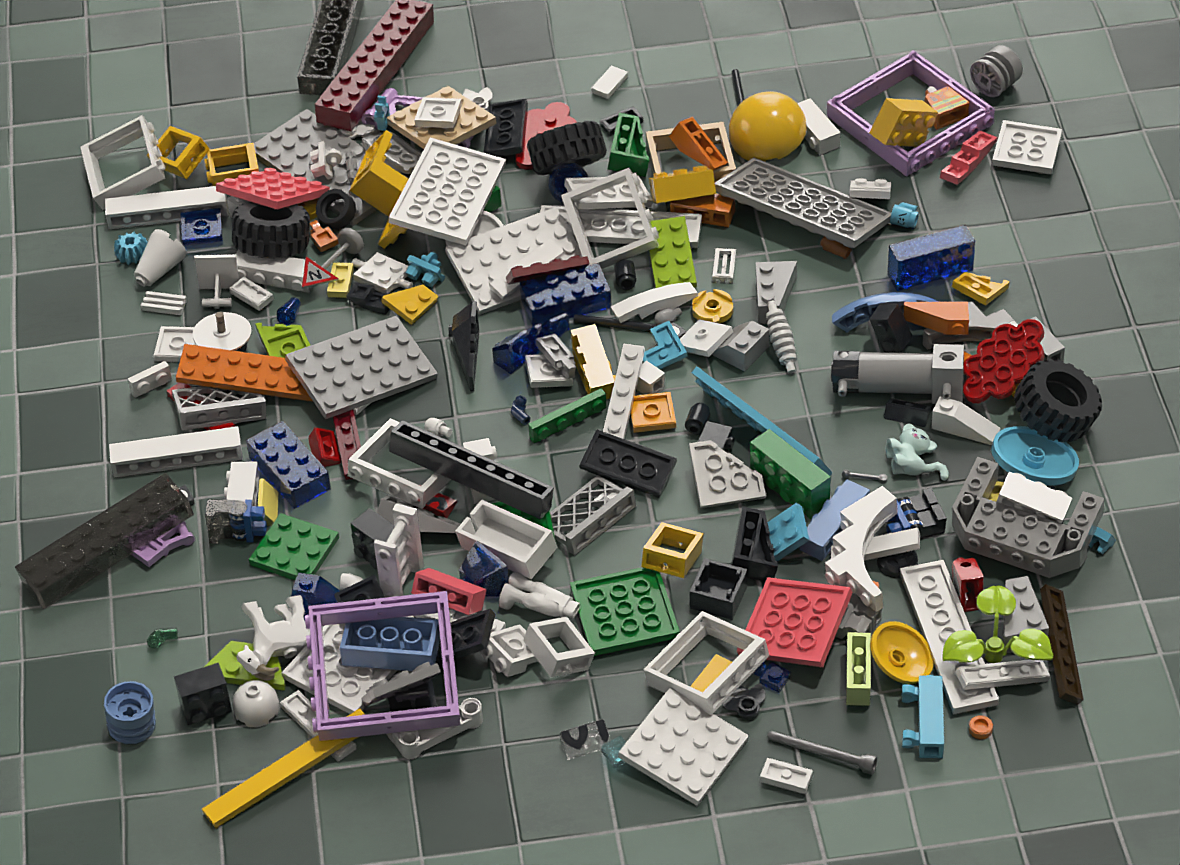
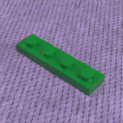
M600 388L529 423L530 440L536 443L595 413L601 412L607 408L606 393Z

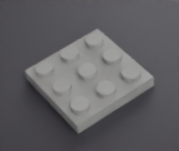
M427 662L417 666L411 673L407 670L395 675L391 681L387 682L386 679L374 683L373 686L366 690V695L361 698L364 707L394 696L395 692L407 691L409 688L429 682L441 672L438 664L430 665Z

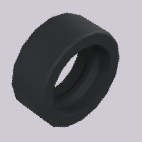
M341 189L328 190L322 194L316 205L318 219L331 229L344 228L350 224L356 213V203L353 198ZM343 199L345 206L342 213L336 218L329 219L327 212L330 205L336 200Z

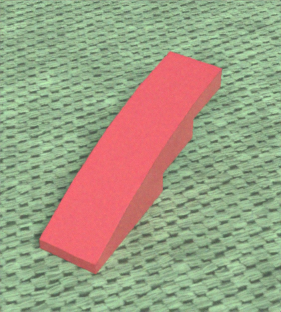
M982 131L977 132L962 143L961 151L951 158L950 165L941 171L940 178L958 185L979 165L996 143L998 137Z

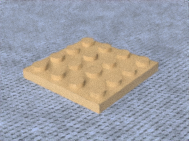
M450 86L444 87L425 98L461 99L462 106L454 128L416 127L414 119L422 99L386 117L388 125L423 149H425L430 138L456 145L496 124V117Z

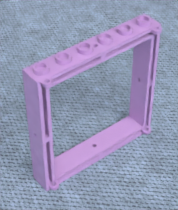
M914 50L827 101L828 118L905 176L918 171L934 159L961 145L977 132L994 124L995 109L991 105L987 104ZM912 74L930 87H935L936 90L950 87L969 102L968 117L909 152H906L898 145L891 146L881 143L869 133L872 125L852 111L854 108Z
M447 591L308 606L309 615H305L306 629H310V635L306 636L307 648L312 649V656H308L309 670H313V676L309 677L310 690H315V697H311L312 712L316 711L317 717L312 719L313 732H318L320 741L461 725ZM438 613L447 706L329 719L322 626Z

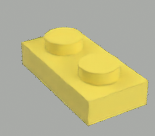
M333 262L331 274L339 278V280L329 282L327 289L328 297L347 298L354 271L353 263Z

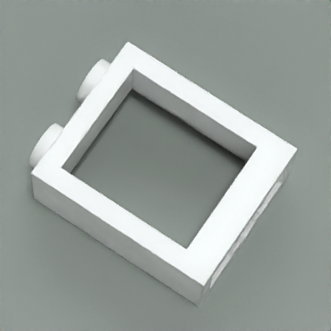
M568 617L531 623L523 639L524 643L550 677L589 670L595 652ZM560 636L570 651L557 653L547 639Z

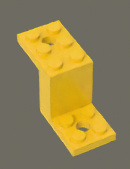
M386 130L366 150L349 191L389 217L408 178L384 163L386 159L384 154L392 145L390 140L393 135ZM388 218L378 245L385 249L390 243L394 244L399 234H404L408 228L391 224Z

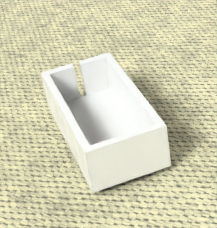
M481 500L471 511V518L466 517L455 530L461 548L529 579L535 576L558 548L551 530L484 500Z

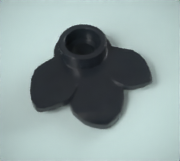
M761 683L756 684L750 690L740 685L722 706L728 711L737 712L743 718H753L758 715L760 711L759 705L765 700V689Z

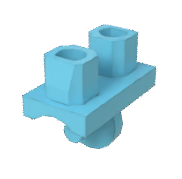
M430 252L427 256L422 255L421 259L409 255L407 258L410 265L406 270V274L409 278L417 280L419 275L423 273L425 275L421 279L422 282L431 288L437 281L443 282L445 276L441 274V269L439 268L441 262L437 261L438 255L436 253Z

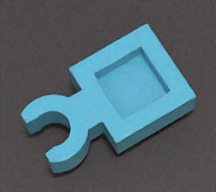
M378 96V103H375L374 121L377 122L378 130L386 131L388 126L386 117L390 116L389 104L387 103L386 96Z

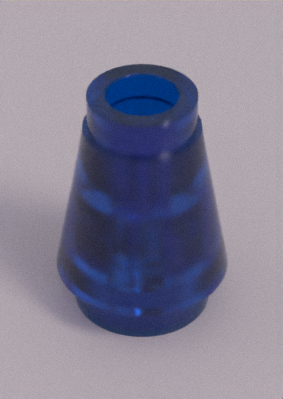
M290 298L277 310L276 317L279 323L290 325L295 322L301 305L298 298Z

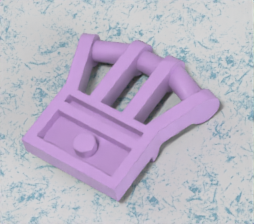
M149 506L140 522L118 539V544L150 567L163 555L166 557L171 549L181 545H191L195 541V537L187 530L185 521L176 519L175 514L170 511H158L155 507ZM154 518L158 519L146 529L151 520ZM170 525V526L167 527L163 532H161L158 536L155 535V534H156L158 531H160L164 526ZM175 533H180L179 536L174 537V538H172V539H169V538H171Z

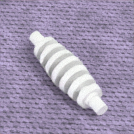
M769 301L767 303L769 312L766 313V318L768 320L770 341L776 351L780 364L786 365L789 374L796 371L794 362L797 360V357L794 354L796 350L792 331L785 316H783L782 309L777 308L775 301Z

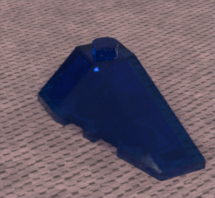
M564 313L510 335L501 342H498L492 348L493 363L512 375L525 365V355H538L541 352L535 345L537 338L556 334L559 338L570 330L569 315Z

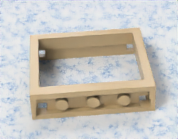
M724 122L699 125L713 143L721 142L725 159L728 162L727 166L713 170L715 182L736 169ZM674 128L646 132V148L652 173L661 172L656 151L677 148L669 138Z

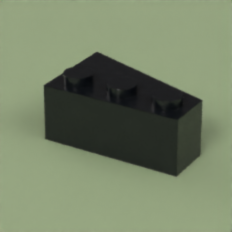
M742 507L731 562L733 566L747 569V578L766 581L767 577L775 578L778 569L773 553L774 547L769 537L770 531L765 511Z

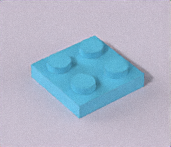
M795 503L767 522L770 531V541L774 547L775 561H779L809 541L803 508L798 503Z

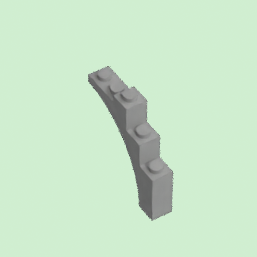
M971 301L968 303V335H946L927 328L923 331V345L928 350L934 348V344L963 341L982 342L983 340L990 339L994 329L999 325L1008 324L1015 320L1004 309L985 316ZM1036 316L1033 317V318H1031V319H1035V320L1039 321ZM1042 324L1045 334L1040 344L1044 349V360L1064 361L1065 347Z

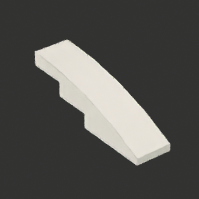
M690 282L672 284L629 297L611 306V309L619 322L622 323L637 314L643 319L658 310L661 311L666 308L673 310L699 295Z

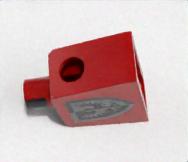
M957 558L952 562V582L964 612L979 610L977 607V597L983 591L984 576L974 558ZM967 587L971 589L969 594H966L968 592Z

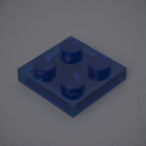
M221 208L181 212L183 246L222 242Z

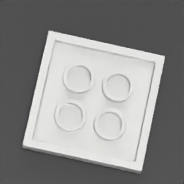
M1003 120L992 165L1052 174L1062 129Z

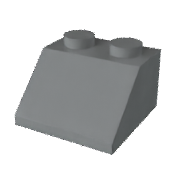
M754 321L735 326L733 333L711 355L746 371L769 347V329Z

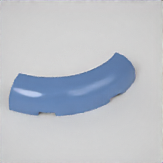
M905 292L871 295L853 301L834 312L832 323L848 332L858 325L868 322L880 303H898L902 313H904V302L938 301L923 295Z

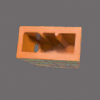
M929 87L926 90L925 103L938 112L933 125L936 130L968 117L969 102L952 88L945 87L936 90L935 87Z

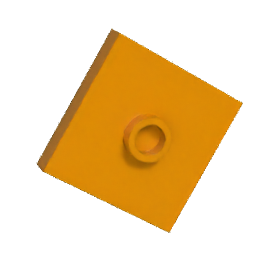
M671 392L634 396L630 414L634 433L676 428Z

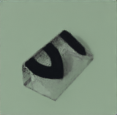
M604 719L560 732V743L568 760L612 747Z

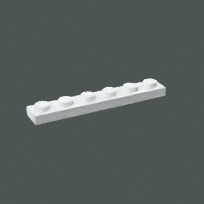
M623 344L603 432L625 439L645 353L644 346Z

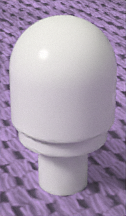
M429 418L424 424L426 431L439 437L443 435L450 437L452 434V429L448 428L444 421L437 418Z

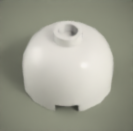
M257 680L249 681L241 685L234 694L233 711L235 718L244 722L247 727L265 726L269 724L270 719L279 714L280 704L277 693L268 683Z

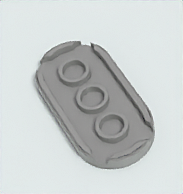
M378 129L365 132L361 141L362 147L367 150L383 133ZM392 133L393 135L390 140L392 145L384 154L386 156L384 163L398 172L412 174L422 152Z

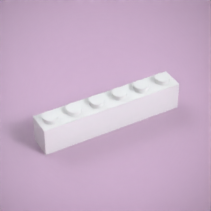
M216 186L107 198L105 199V214L108 229L228 216L227 195L217 192Z
M238 426L109 444L110 463L114 478L243 460Z

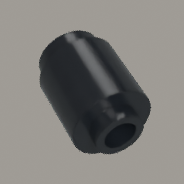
M628 259L616 262L614 270L617 285L623 290L632 289L637 281L634 263Z
M696 403L690 408L684 426L691 434H702L707 421H709L711 414L706 404Z

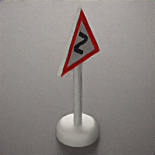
M344 228L338 234V242L341 248L322 266L306 257L302 288L339 280V278L328 272L326 268L344 251L350 254L361 252L364 248L362 237L355 230Z

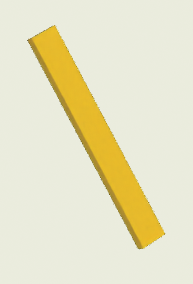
M359 708L346 717L366 714ZM319 735L202 808L203 814L217 828L358 737L320 741Z

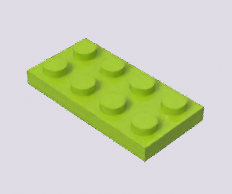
M685 216L650 221L652 228L656 227L659 233V238L657 239L659 246L649 250L655 288L690 282L694 288L697 287Z

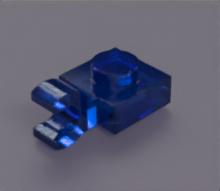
M763 662L752 673L760 677L759 683L780 693L791 678V671L773 662L768 666Z

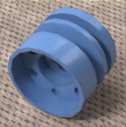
M125 681L116 684L108 690L104 698V709L110 736L124 744H136L151 736L156 727L153 695L150 689L142 683Z

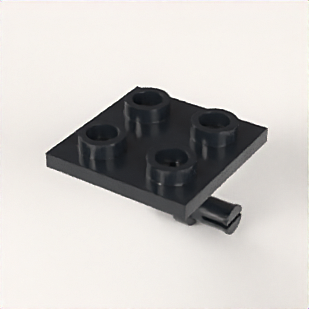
M432 679L425 684L409 688L407 691L395 692L394 696L388 698L390 712L437 707Z

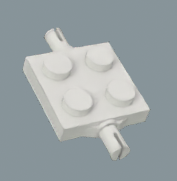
M376 253L367 262L360 261L357 258H354L352 261L353 266L358 268L353 274L354 281L373 285L374 289L381 293L389 294L398 287L405 289L413 287L412 282L405 280L408 265L380 253Z

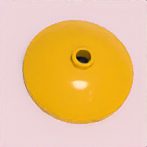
M890 621L881 624L873 632L870 640L871 653L878 667L887 676L904 684H917L919 676L930 675L934 660L927 641L917 630L907 624Z

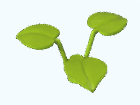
M991 586L983 590L977 597V607L982 613L987 615L995 614L993 637L986 641V645L982 639H976L974 632L959 630L948 637L942 653L943 661L969 663L979 660L985 654V659L989 663H999L1002 661L1003 655H1007V650L1011 647L1012 652L1021 658L1040 661L1053 660L1049 638L1038 629L1022 630L1019 637L1013 636L1005 647L1003 641L997 637L999 614L1009 616L1016 608V599L1013 593L1003 586Z

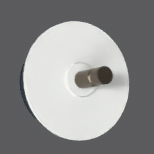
M217 312L203 318L196 324L193 330V339L197 346L245 352L252 330L250 323L244 317L234 313Z

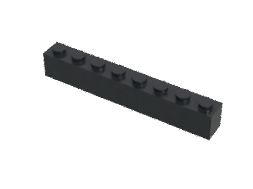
M403 420L391 431L389 452L538 519H541L552 507L554 487Z

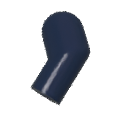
M519 395L512 403L511 414L520 423L527 425L531 420V417L525 413L527 399Z

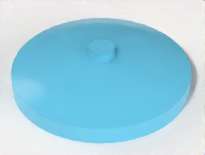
M1014 426L999 431L991 447L993 458L1005 471L1022 474L1028 480L1041 482L1049 486L1069 482L1076 475L1079 466V458L1067 442L1049 440L1048 437L1040 436L1036 430H1031L1026 426Z

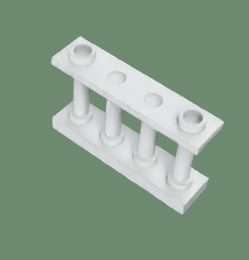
M397 503L392 510L395 527L386 542L374 541L379 583L385 598L403 596L402 586L409 573H416L424 569L417 509Z

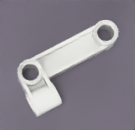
M465 699L461 706H459L461 723L459 726L387 733V736L404 758L415 759L420 756L422 751L468 728H478L483 723L482 706L478 699Z

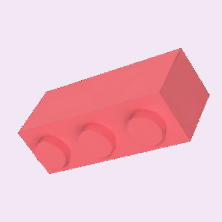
M427 568L415 573L411 593L415 595L447 591L449 608L470 615L482 611L487 589Z

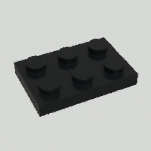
M491 609L450 622L454 660L487 649L496 615ZM441 640L435 662L438 665L443 664Z

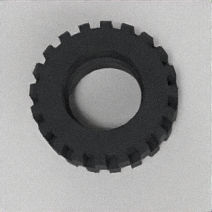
M594 121L576 122L556 127L537 134L535 137L530 138L527 143L533 170L537 175L542 176L564 173L585 167L604 158L607 152L600 125Z
M245 202L239 205L232 214L233 245L237 250L247 253L249 256L266 257L269 259L292 257L297 253H302L309 245L310 215L304 207L298 206V204L273 209L257 203Z
M1053 359L1037 362L1029 369L1015 390V405L1017 412L1021 413V419L1028 423L1027 426L1031 430H1036L1038 435L1046 436L1052 441L1072 442L1082 438L1102 410L1101 394H1098L1099 389L1097 385H1094L1093 380L1089 376L1087 377L1080 368L1076 369L1073 364H1065L1062 360L1053 361Z

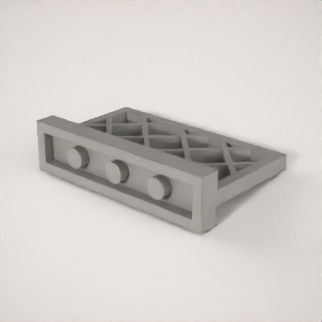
M207 386L172 390V396L180 418L181 430L217 426L230 422L239 423L266 419L265 398L261 394L228 390L231 392L226 394L222 391H227L228 389ZM208 393L210 395L206 397L201 394ZM239 394L243 397L240 399L235 397V395ZM182 396H188L189 398H187V399L185 400V399L180 398V397H182ZM215 397H219V398H222V400H221V401H217V400H214V398H215ZM196 399L201 401V403L196 404L193 401Z
M597 475L551 511L552 522H557V526H553L555 540L566 545L569 553L576 555L636 507L633 489L629 487L622 489ZM598 484L604 487V489L592 490ZM604 493V499L592 501V497ZM607 493H617L613 498L607 499ZM589 497V501L577 502L580 498ZM603 505L597 511H592V507ZM589 508L588 512L577 513V509ZM565 510H573L572 514L561 515ZM577 519H585L581 523H576ZM573 520V524L561 525V521ZM570 531L565 536L561 534V532Z

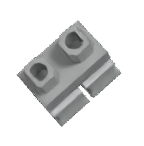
M852 594L835 637L843 639L847 632L871 633L872 635L882 619V609L875 612L870 606H866L856 595Z

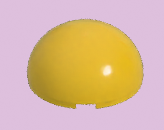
M769 91L754 94L741 102L732 114L729 124L731 145L740 157L748 161L752 158L764 162L774 158L779 160L789 155L801 144L807 130L806 117L798 103L785 94Z

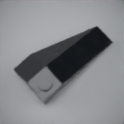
M472 301L453 316V324L449 325V337H453V346L470 391L475 390L480 333L477 301Z

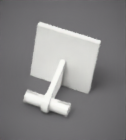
M236 254L195 255L199 288L215 289L214 299L202 298V307H214L215 309L224 306L232 307V298H220L221 289H229L240 280Z

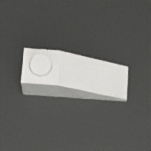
M940 396L933 409L932 429L989 445H992L996 434L1001 430L1000 427L956 400L944 399Z

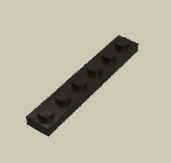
M1045 584L1040 588L1045 619L1049 627L1048 637L1053 653V665L1059 698L1078 705L1084 699L1064 593Z

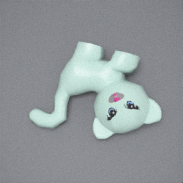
M906 424L903 427L902 434L899 436L900 442L895 438H888L885 449L887 457L893 458L891 461L893 474L917 476L921 473H930L937 470L940 471V477L943 481L949 478V472L944 464L939 462L925 464L919 457V455L931 453L937 448L936 443L931 441L922 429L915 428L912 424Z

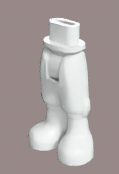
M513 572L510 575L509 584H504L499 598V606L506 610L510 609L517 602L522 603L531 610L549 616H560L561 618L566 616L574 618L581 606L580 603L573 601L571 596L565 595L544 583L533 582L517 572Z

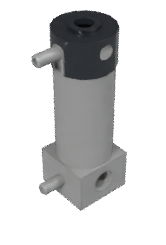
M934 344L933 354L834 351L831 363L833 393H838L839 396H845L846 393L859 392L932 394V404H936L940 396L944 399L962 402L964 345Z

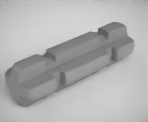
M352 151L345 154L350 183H353L358 171L356 153Z

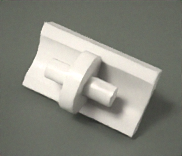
M324 141L318 143L317 150L310 152L311 160L314 163L311 165V172L314 177L317 178L325 175L327 180L332 179L333 166L341 163L342 153L336 149L328 151L325 148Z

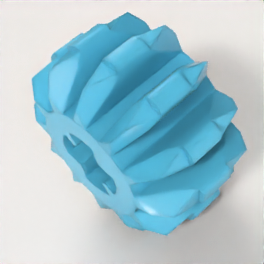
M126 232L124 236L119 235L118 240L114 241L115 256L121 263L126 262L129 265L131 262L137 264L148 242L142 236V233L136 234L132 232L128 234Z

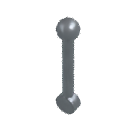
M848 470L842 471L843 478L879 480L880 483H886L888 478L886 474L876 476L852 473Z

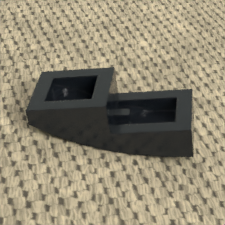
M356 282L347 294L348 300L370 311L386 315L390 309L381 302L382 297L387 294L375 292L373 285Z

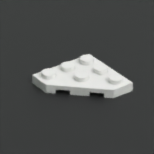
M711 440L689 443L700 509L764 499L766 497L763 478L760 473L744 465V462L725 452Z

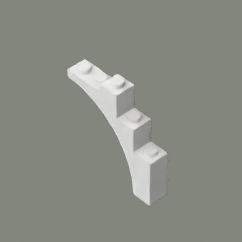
M883 486L840 511V526L843 531L833 536V553L835 557L825 562V578L828 583L836 586L850 587L852 592L857 594L866 606H870L875 612L883 608L882 592L872 582L865 569L864 557L875 533L885 522L898 514L896 497Z

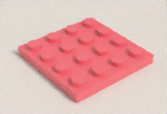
M265 168L262 172L254 171L250 175H239L238 178H227L224 182L216 183L217 192L273 209H280L320 198L322 194L330 190V187L322 185L321 182H310L305 177H293L291 173L287 172L279 173L274 168Z
M767 577L745 630L766 640L770 655L766 660L823 667L853 592L850 587ZM737 648V653L740 655L744 650Z

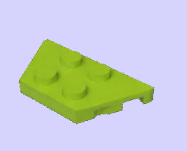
M255 323L256 330L268 356L285 358L288 353L310 346L301 325L286 326L284 324H275L273 327L262 326V323Z
M230 641L204 666L219 662L226 683L243 685L253 680L262 681L248 672L236 659L238 652L244 651L245 645L251 651H254L252 643ZM278 656L270 657L266 667H278L279 670L274 673L275 677L272 680L263 682L268 683L273 689L285 691L286 687Z

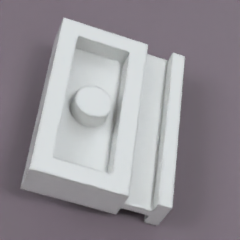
M862 178L851 181L850 197L890 199L891 182L883 179H877L875 182Z

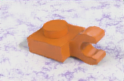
M317 220L310 223L312 228L310 230L311 240L320 252L339 244L338 238L329 227L323 229Z

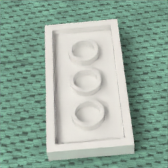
M637 176L640 184L637 185L638 189L643 191L647 200L644 205L645 207H651L653 199L640 177ZM605 177L566 178L564 185L567 191L570 192ZM627 181L575 202L578 210L636 207Z

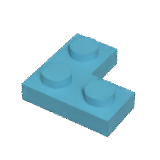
M670 321L650 329L658 346L645 351L643 363L648 361L658 369H662L688 357L687 351Z

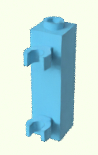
M919 676L918 687L908 684L902 685V702L918 701L919 732L903 730L902 747L912 748L919 746V758H943L942 676Z

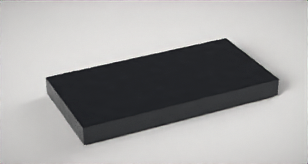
M527 99L489 105L488 112L496 117V124L486 129L484 153L496 157L523 153L528 111Z
M597 429L579 467L582 470L660 498L677 463V458Z

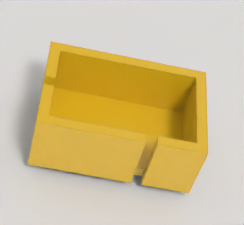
M886 98L869 133L884 145L918 147L926 141L929 133L928 128L934 125L938 112L922 100Z
M705 165L693 167V171L687 172V169L673 170V174L667 175V172L653 173V177L649 178L651 197L655 203L716 194L713 170L707 169Z

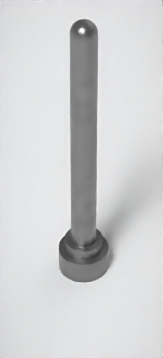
M770 731L767 734L768 739L771 741L857 765L864 773L873 775L877 766L878 757L871 754L860 757L774 731Z

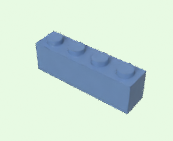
M848 479L842 486L839 485L832 498L825 501L822 510L812 517L810 524L807 526L809 541L800 546V551L823 561L831 551L833 536L843 531L840 526V511L870 494V490Z

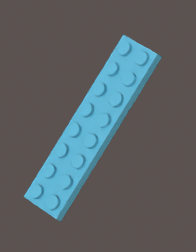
M696 366L691 372L697 378L695 382L703 388L702 390L710 397L714 396L722 406L731 409L738 418L747 421V424L754 430H759L761 433L768 429L772 430L829 476L833 473L818 456Z

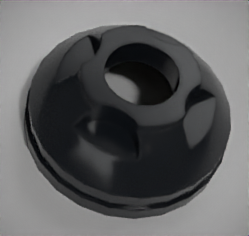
M915 550L904 552L902 556L888 555L877 558V565L884 575L892 578H901L900 568L918 565V556Z

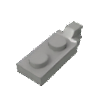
M552 334L537 338L535 345L558 371L562 370L563 375L567 379L575 377L576 366L574 356L557 335Z

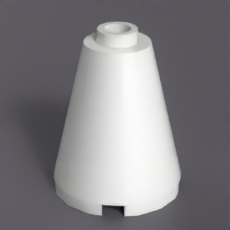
M156 229L151 234L134 272L135 281L141 286H151L182 261L187 254L182 243L177 239L173 241L168 238L171 234L163 230Z

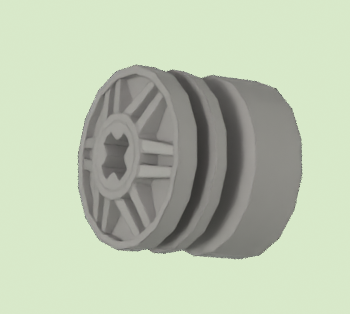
M1003 45L993 47L985 56L974 62L970 68V75L974 85L981 93L989 97L999 96L1008 86L1019 80L1023 73L1022 63L1017 54Z

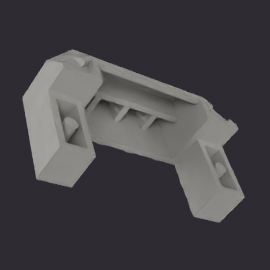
M977 457L952 507V526L964 549L1048 578L1080 568L1087 559V548L1103 516L1105 498L1083 491L1067 525L989 500L988 498L998 480V463Z

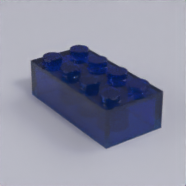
M962 225L891 244L888 250L887 275L896 291L973 271L975 239L967 226Z
M599 263L520 282L521 301L532 327L573 318L575 314L585 315L609 309L612 306L611 289Z
M284 421L246 440L249 458L253 462L258 463L260 471L294 509L331 490L328 471Z

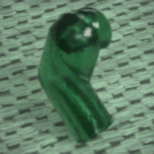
M178 628L154 630L147 639V645L152 649H156L166 640L178 639Z

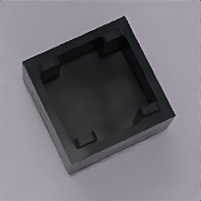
M704 558L689 591L690 609L733 620L747 589V569Z

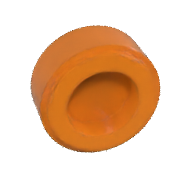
M979 715L970 720L969 733L976 739H986L991 736L993 723L988 717Z

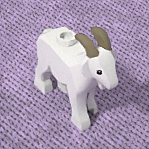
M301 595L288 597L286 600L287 604L275 606V612L283 617L284 620L270 624L264 618L261 607L258 608L256 601L244 603L241 607L254 626V651H251L245 645L244 651L238 652L236 659L248 672L262 681L272 680L275 677L274 673L279 670L278 667H266L270 657L284 656L285 658H292L307 645L306 636L310 635V629H306L304 621L305 610Z

